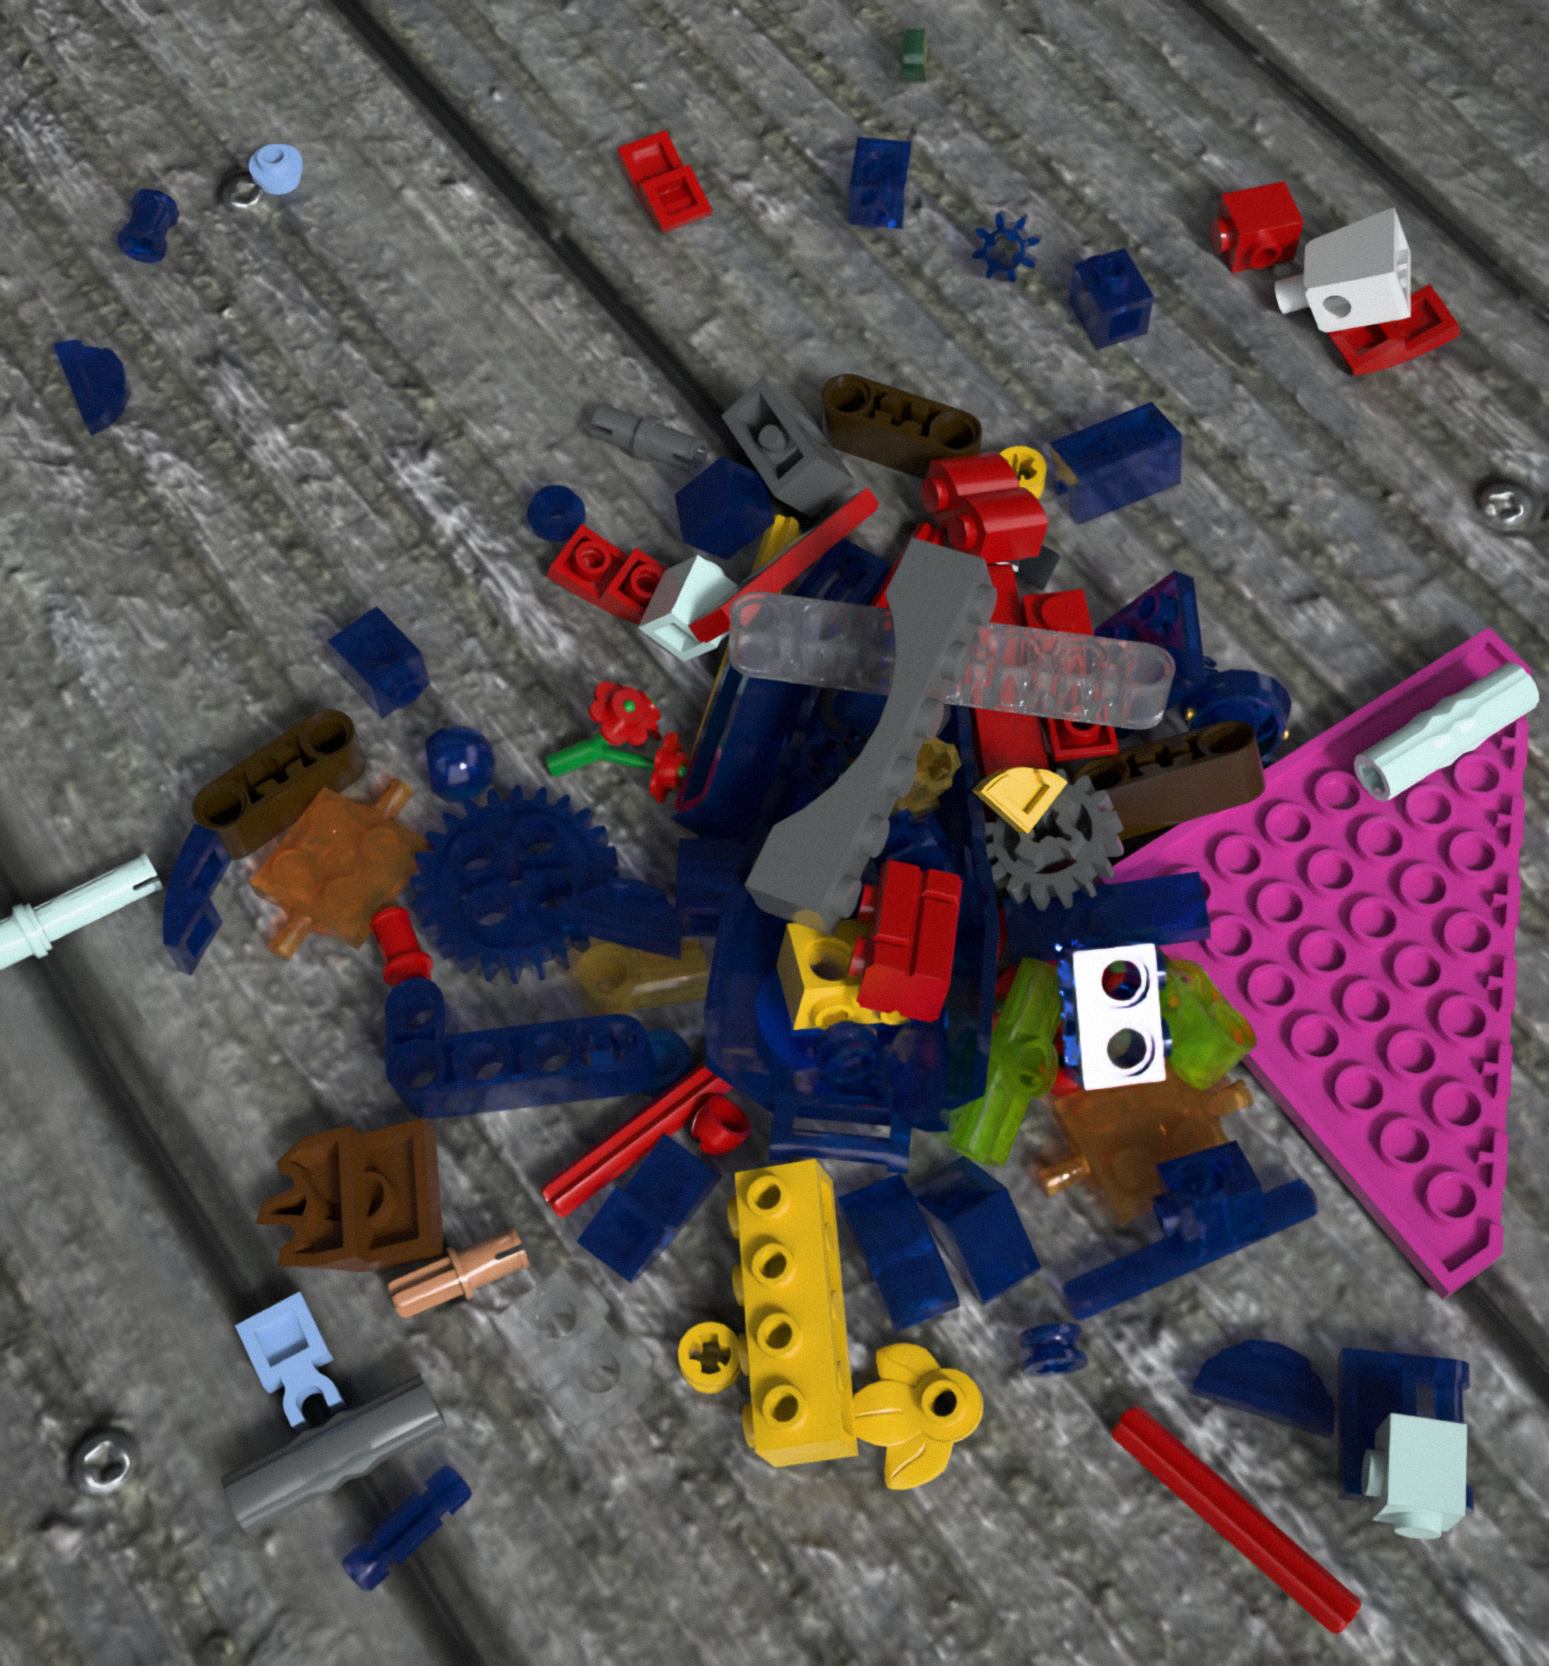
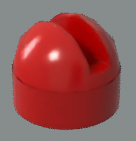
M719 1095L712 1096L697 1111L691 1125L693 1139L701 1140L699 1144L700 1150L712 1156H724L732 1152L751 1133L750 1121L743 1110L730 1099Z

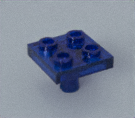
M1174 570L1094 629L1096 648L1116 738L1125 739L1191 694L1201 696L1207 694L1216 683L1218 670L1211 668L1217 666V662L1211 657L1203 656L1194 577Z

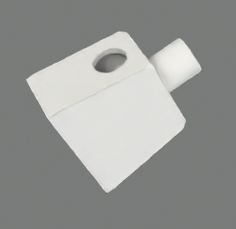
M1395 207L1311 240L1305 246L1304 273L1275 282V293L1281 312L1286 314L1310 307L1319 330L1326 333L1411 317V252Z

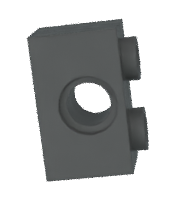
M764 376L721 416L773 495L810 518H813L854 480L800 400Z

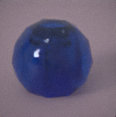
M450 724L435 730L425 741L431 790L434 795L443 801L465 803L476 799L493 782L497 769V756L494 747L482 733L473 727Z

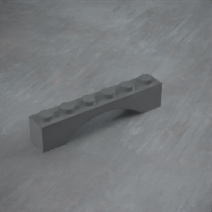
M912 537L885 593L894 622L896 658L891 691L879 724L860 756L832 787L804 809L773 825L744 885L762 911L833 937L841 918L850 917L855 910L861 894V875L869 858L879 856L885 846L889 834L890 825L888 818L897 798H905L913 786L917 772L916 758L925 739L932 740L940 728L944 715L943 700L952 681L959 682L967 670L971 655L969 644L978 625L985 626L994 612L997 590L993 587L984 558Z

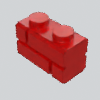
M888 860L882 864L876 885L864 883L859 900L856 923L868 926L867 936H855L847 976L860 978L856 1002L859 1003L861 1008L889 1014L896 1010L903 1017L931 1023L939 1018L951 980L963 882L959 875L934 869L922 872L919 866Z

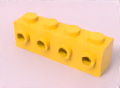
M816 1159L735 1172L736 1197L729 1198L727 1210L731 1232L735 1239L740 1240L741 1264L733 1266L732 1281L736 1300L739 1306L745 1309L746 1332L739 1333L737 1352L741 1370L745 1376L750 1378L751 1403L744 1404L742 1410V1423L746 1442L750 1448H755L756 1454L775 1468L858 1456L833 1180Z

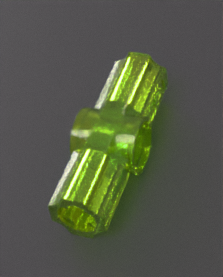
M1022 959L996 1027L981 1031L970 1045L967 1065L974 1084L949 1149L989 1167L1001 1170L1005 1167L1030 1099L1043 1097L1056 1080L1058 1055L1052 1041L1076 981V978L1071 974L1041 960Z

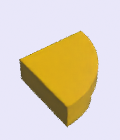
M1023 766L1009 767L990 774L979 782L972 791L1017 832L1028 834L1068 782L1048 770Z

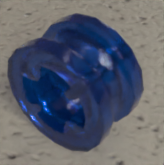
M1052 1323L1036 1326L1020 1333V1347L1029 1351V1357L1023 1362L1024 1373L1036 1377H1049L1072 1373L1086 1367L1088 1364L1087 1353L1078 1350L1077 1343L1084 1336L1082 1327L1074 1323Z

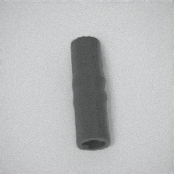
M420 1373L354 1408L337 1412L322 1425L303 1430L286 1444L222 1476L223 1490L237 1521L245 1533L248 1534L317 1497L334 1493L349 1480L366 1476L381 1463L447 1429V1425L427 1382Z

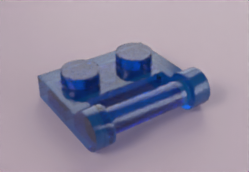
M1342 1348L1338 1354V1499L1373 1503V1496L1363 1495L1361 1488V1474L1365 1452L1367 1449L1375 1450V1431L1390 1413L1417 1417V1385H1425L1434 1390L1435 1420L1464 1424L1463 1391L1470 1388L1469 1363L1451 1358ZM1466 1484L1465 1514H1470L1474 1512V1491L1472 1486Z

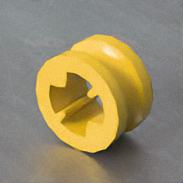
M1014 446L1002 451L1000 455L1008 461L1016 476L1019 475V471L1030 474L1028 480H1025L1024 475H1021L1020 481H1018L1020 487L1028 489L1037 499L1040 498L1044 491L1047 469L1044 457L1037 450L1027 446Z
M716 1322L699 1323L689 1329L680 1341L678 1359L681 1374L687 1384L698 1392L707 1394L723 1392L733 1386L741 1374L737 1352L738 1338L724 1324ZM704 1343H718L720 1354L730 1356L726 1366L721 1362L717 1363L719 1371L717 1373H703L700 1361L691 1359L695 1350L700 1354L704 1353L702 1345Z

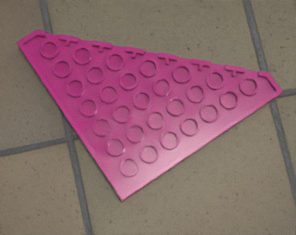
M1490 627L1264 770L1266 788L1257 799L1237 807L1178 824L1112 866L1115 872L1112 879L1098 876L1096 888L1117 913L1128 917L1132 921L1137 937L1442 1300L1495 1263L1503 1253L1504 1226H1501L1502 1191L1506 1187L1509 1134H1506L1505 1130L1507 1100L1511 1095L1513 1045H1510L1511 1014L1515 1009L1517 960H1514L1515 931L1519 925L1521 878L1518 877L1519 851L1523 845L1525 799L1522 798L1523 772L1527 766L1529 722H1526V714L1489 736L1475 750L1463 753L1451 765L1437 769L1385 802L1376 800L1363 788L1354 770V761L1358 754L1405 726L1418 713L1432 709L1442 698L1458 693L1507 662L1518 664L1531 676L1532 669Z

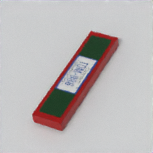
M867 487L834 506L688 625L700 644L702 642L708 643L737 627L878 509L879 502L870 489Z

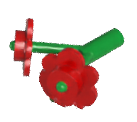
M601 682L593 692L595 701L588 707L590 718L600 723L599 731L594 736L547 755V766L551 774L558 778L599 760L651 771L653 773L649 786L650 795L655 797L657 803L664 804L669 792H672L674 789H680L683 777L687 774L688 758L687 754L682 752V745L678 743L677 732L669 731L666 734L662 747L656 752L655 759L611 749L610 744L622 745L626 741L632 745L640 746L647 738H652L658 743L662 740V736L658 731L659 728L656 722L662 717L656 708V701L653 698H649L642 690H636L630 686L623 687L619 682L615 684Z

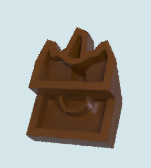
M425 1118L365 1133H360L348 1125L302 1137L276 1162L279 1172L293 1178L294 1188L263 1200L256 1223L270 1227L295 1229L294 1238L280 1249L278 1266L370 1272L383 1271L445 1256L435 1126Z

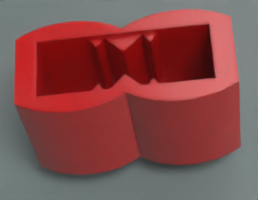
M991 451L931 460L927 477L921 486L922 503L925 510L942 527L948 529L949 540L954 549L984 558L986 565L1039 556L1049 524L1046 513L1035 495L1028 489L1020 487L1013 468L1002 455Z

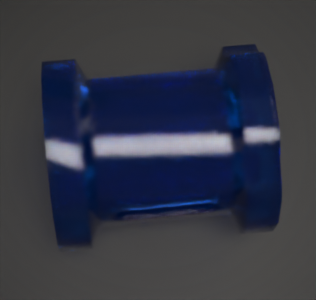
M140 189L131 198L132 214L129 222L119 230L117 243L120 249L134 260L144 263H156L161 261L166 255L167 241L165 238L169 228L174 227L178 222L180 213L177 209V203L169 195L159 190Z

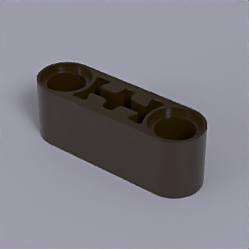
M854 374L837 375L828 380L822 388V433L832 448L923 480L927 477L931 460L981 452L982 427L978 419L968 412Z
M325 709L317 711L204 786L194 798L192 811L212 852L220 858L227 860L245 858L358 781L364 773L366 758L352 720L348 715L338 710ZM341 746L334 752L323 753L331 747ZM230 816H238L230 823L219 825L221 821Z
M1240 720L1217 722L1123 750L1115 755L1103 756L1083 764L1073 775V785L1081 776L1085 775L1090 778L1095 792L1105 790L1108 793L1114 806L1112 811H1117L1123 824L1124 830L1116 834L1119 836L1120 841L1249 803L1257 799L1266 788V779L1255 729L1249 723ZM1087 817L1084 822L1087 827L1086 832L1091 838L1092 821Z

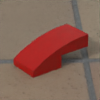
M666 130L617 148V160L629 184L647 214L662 234L712 215V208L691 165H683Z
M1431 284L1411 294V317L1327 332V336L1353 375L1357 376L1383 370L1421 356L1459 337L1460 332L1457 321Z

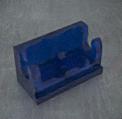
M1153 402L1049 442L1055 492L1057 496L1069 492L1070 516L1078 525L1181 484L1182 434Z

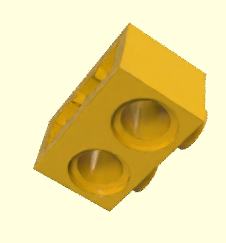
M856 919L840 920L833 937L797 923L786 925L776 966L793 1030L811 1028L836 1030L848 1025L873 1023L900 1025L911 1020H917L903 1017L896 1010L889 1014L861 1008L859 1003L856 1002L860 978L847 976L855 936L866 937L867 925L856 923Z

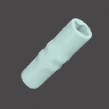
M1507 662L1458 693L1442 698L1432 709L1418 713L1405 726L1358 754L1354 761V770L1363 788L1376 800L1382 802L1390 800L1437 769L1451 765L1463 753L1475 750L1489 736L1534 709L1539 702V693L1535 682L1518 664Z

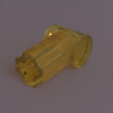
M936 735L932 740L925 739L916 758L917 772L913 786L905 798H897L890 813L894 824L916 819L941 807L938 796L952 786V777L955 771L962 766L954 744L945 743L939 740Z
M701 939L627 950L616 943H600L584 952L578 962L577 976L582 1008L591 1019L600 1023L622 1021L632 1014L634 1010L710 999L708 966ZM603 977H615L623 982L622 985L613 990H601L593 985L598 979Z

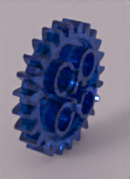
M520 785L514 786L509 801H501L493 788L488 789L487 806L479 808L474 801L466 798L463 801L467 816L459 819L447 812L442 815L447 830L446 834L427 831L425 837L429 849L433 853H415L414 859L418 871L422 874L410 877V884L414 895L418 897L412 901V905L417 919L424 920L420 925L427 942L437 940L436 946L443 960L457 954L456 959L462 973L466 974L480 962L485 981L491 982L501 967L508 969L512 984H518L523 968L532 967L535 975L541 981L546 977V962L554 960L561 968L567 971L570 969L567 951L574 948L586 955L592 953L590 940L587 935L588 932L597 935H607L608 927L603 914L617 913L616 894L612 892L621 889L619 870L614 869L619 865L616 848L607 846L609 839L604 825L593 827L592 813L588 807L573 815V807L569 795H564L552 806L549 804L546 787H541L536 792L532 801L524 800ZM546 842L553 844L543 852L533 853L527 851L537 843ZM477 859L490 860L486 866L480 869L470 870L465 868L470 862ZM565 867H570V868H571V870H570L569 872L566 871V870H564V869H565ZM522 880L523 882L516 886H510V883ZM462 895H467L466 900L461 899ZM562 896L569 899L565 904L556 908L541 906L552 897ZM501 913L506 915L500 922L494 925L479 924L489 914Z

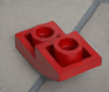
M581 524L550 566L546 577L585 601L615 616L639 625L667 568L638 548H635L631 555L628 556Z

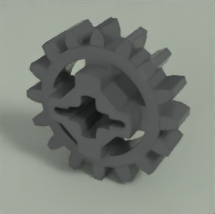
M1058 769L1055 774L1062 777L1068 783L1028 834L1017 832L990 806L989 808L997 821L996 823L981 824L979 829L987 845L979 849L980 856L987 868H991L988 873L997 888L1007 887L1006 890L1013 902L1017 904L1023 902L1031 894L1034 904L1040 911H1045L1050 898L1057 896L1065 909L1071 908L1073 904L1072 893L1079 889L1091 898L1097 895L1092 880L1097 875L1112 879L1115 872L1107 857L1121 856L1124 853V847L1119 836L1116 835L1124 830L1123 824L1117 811H1112L1114 806L1108 793L1105 790L1095 792L1090 778L1085 775L1081 776L1072 786L1064 769ZM1087 817L1092 821V837L1090 842L1085 840L1083 836L1087 830L1084 822ZM1013 837L1020 842L1015 849L1018 857L1015 863L1011 855Z

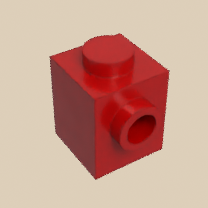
M1285 181L1221 194L1217 218L1213 219L1210 224V236L1215 251L1223 253L1231 273L1254 268L1262 269L1273 264L1295 259L1304 221Z

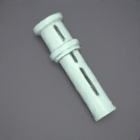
M144 852L139 857L34 908L31 907L30 903L25 905L20 903L13 906L12 915L0 920V971L33 954L40 959L48 955L47 951L53 949L51 942L142 897L164 889L146 853Z

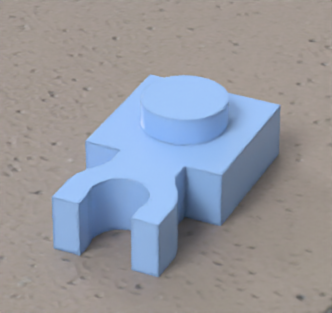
M301 1292L235 1325L265 1390L270 1394L285 1386L283 1408L291 1427L296 1433L309 1427L307 1419L302 1413V1404L308 1396L315 1393L323 1394L333 1413L346 1407L334 1383L317 1370V1368L334 1359Z

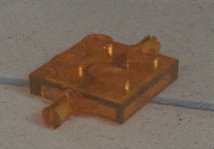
M393 778L373 806L355 803L326 787L322 788L249 883L256 896L280 908L288 918L271 942L266 945L273 955L278 958L281 957L285 962H289L309 933L332 936L357 950L360 949L371 934L369 924H372V917L378 912L390 908L431 852L427 839L398 825L394 820L409 799L414 796L413 790L402 781L400 784L399 779Z
M1171 1049L1053 1102L1052 1116L1068 1141L1070 1157L1041 1170H1036L1035 1176L1040 1189L1043 1188V1194L1050 1198L1062 1190L1083 1182L1086 1187L1102 1199L1116 1225L1124 1224L1239 1170L1241 1158L1222 1130L1220 1119L1245 1107L1252 1106V1094L1249 1088L1245 1089L1246 1083L1242 1079H1238L1236 1082L1207 1095L1192 1082Z

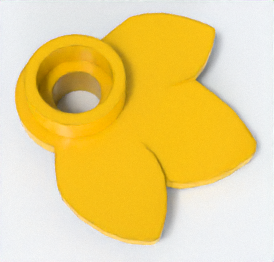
M896 1343L876 1351V1366L881 1381L869 1384L855 1393L853 1403L857 1437L870 1444L887 1447L884 1468L886 1486L891 1490H907L932 1481L944 1472L951 1456L953 1443L965 1439L974 1432L981 1421L984 1404L978 1385L967 1374L952 1368H941L931 1353L921 1346L910 1343ZM944 1392H953L957 1399L954 1411L947 1416H937L934 1409L937 1397Z

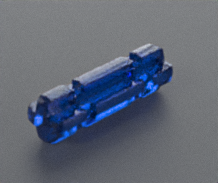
M445 1465L438 1469L424 1482L427 1489L421 1495L415 1491L371 1532L375 1537L371 1542L365 1545L361 1541L343 1558L341 1564L344 1571L361 1590L365 1592L372 1591L390 1574L386 1568L392 1562L396 1561L400 1565L443 1524L440 1517L447 1511L453 1515L470 1499L472 1492L469 1485L454 1468Z

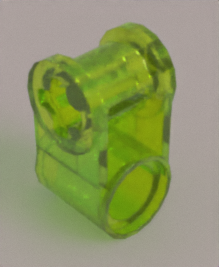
M1178 959L1170 961L1163 966L1146 967L1135 973L1130 980L1127 999L1133 1015L1144 1025L1165 1052L1177 1074L1192 1087L1199 1090H1208L1257 1046L1255 1031L1248 1020L1229 1003L1209 978L1205 969L1197 962L1188 959ZM1186 976L1191 978V980L1186 982L1180 979ZM1158 1003L1160 1007L1151 1009L1148 1005Z

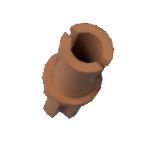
M514 1226L507 1227L505 1231L458 1251H455L452 1245L446 1248L447 1256L391 1279L388 1283V1292L398 1315L403 1319H408L463 1294L469 1300L474 1297L472 1290L520 1269L529 1268L530 1264L525 1250L522 1249L495 1259L496 1254L521 1244Z

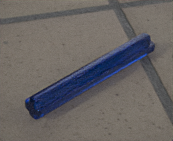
M1295 1178L1066 1281L1061 1287L1065 1305L1075 1320L1085 1321L1314 1217L1319 1211L1316 1201L1317 1197L1304 1179Z

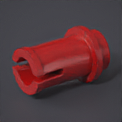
M392 907L378 912L372 917V924H369V927L375 936L385 964L382 969L383 981L387 985L393 986L394 991L400 994L413 993L424 988L431 980L430 972L433 969V960L428 953L421 950L411 923L409 911L402 907Z

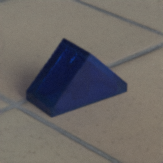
M963 1155L907 1189V1196L982 1307L1040 1272L1041 1265L1007 1187Z

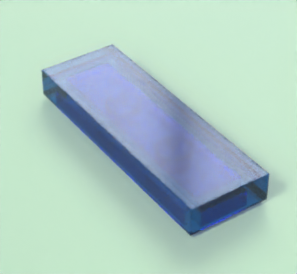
M1199 871L1094 886L1097 895L1092 898L1079 889L1072 893L1073 904L1068 909H1065L1058 896L1050 898L1045 911L1037 909L1031 895L1020 904L1014 902L1012 898L1002 899L1012 967L1211 939V926Z

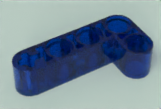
M413 977L401 981L393 987L386 999L385 1071L387 1080L407 1110L418 1118L439 1119L627 1096L644 1090L651 1084L656 1075L657 1060L646 1030L638 1019L628 1014H608L459 1033L457 1017L443 992L435 982L427 978ZM435 1010L431 1018L425 1023L417 1026L410 1025L414 1017L420 1012ZM625 1050V1059L619 1060L620 1051ZM587 1053H589L593 1062L592 1065L589 1064L586 1056ZM560 1054L570 1056L562 1068L555 1071L542 1070L546 1061L553 1056ZM503 1063L499 1073L492 1078L485 1080L476 1079L480 1070L486 1065ZM426 1071H436L434 1078L427 1085L411 1088L412 1082L418 1075Z

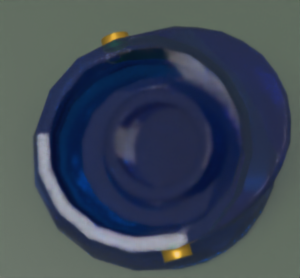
M1230 669L1209 674L1194 682L1182 695L1178 710L1189 731L1226 720H1240L1249 723L1255 729L1262 765L1265 768L1273 759L1282 741L1288 737L1289 728L1286 727V723L1290 717L1292 701L1287 689L1275 678L1256 671Z

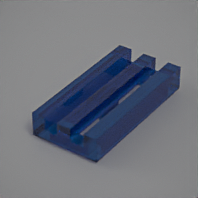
M842 538L827 551L774 617V631L783 636L787 632L793 634L795 643L802 647L807 643L814 646V653L824 658L882 585L889 573L890 563ZM846 557L852 559L853 561L838 580L834 581L825 592L823 599L804 622L799 620V616ZM866 568H869L866 574L862 577V579L851 591V593L847 596L844 602L828 620L825 626L821 629V631H819L818 628L822 625V623L826 620L829 614L845 596V594L856 582V580L860 577L863 571Z

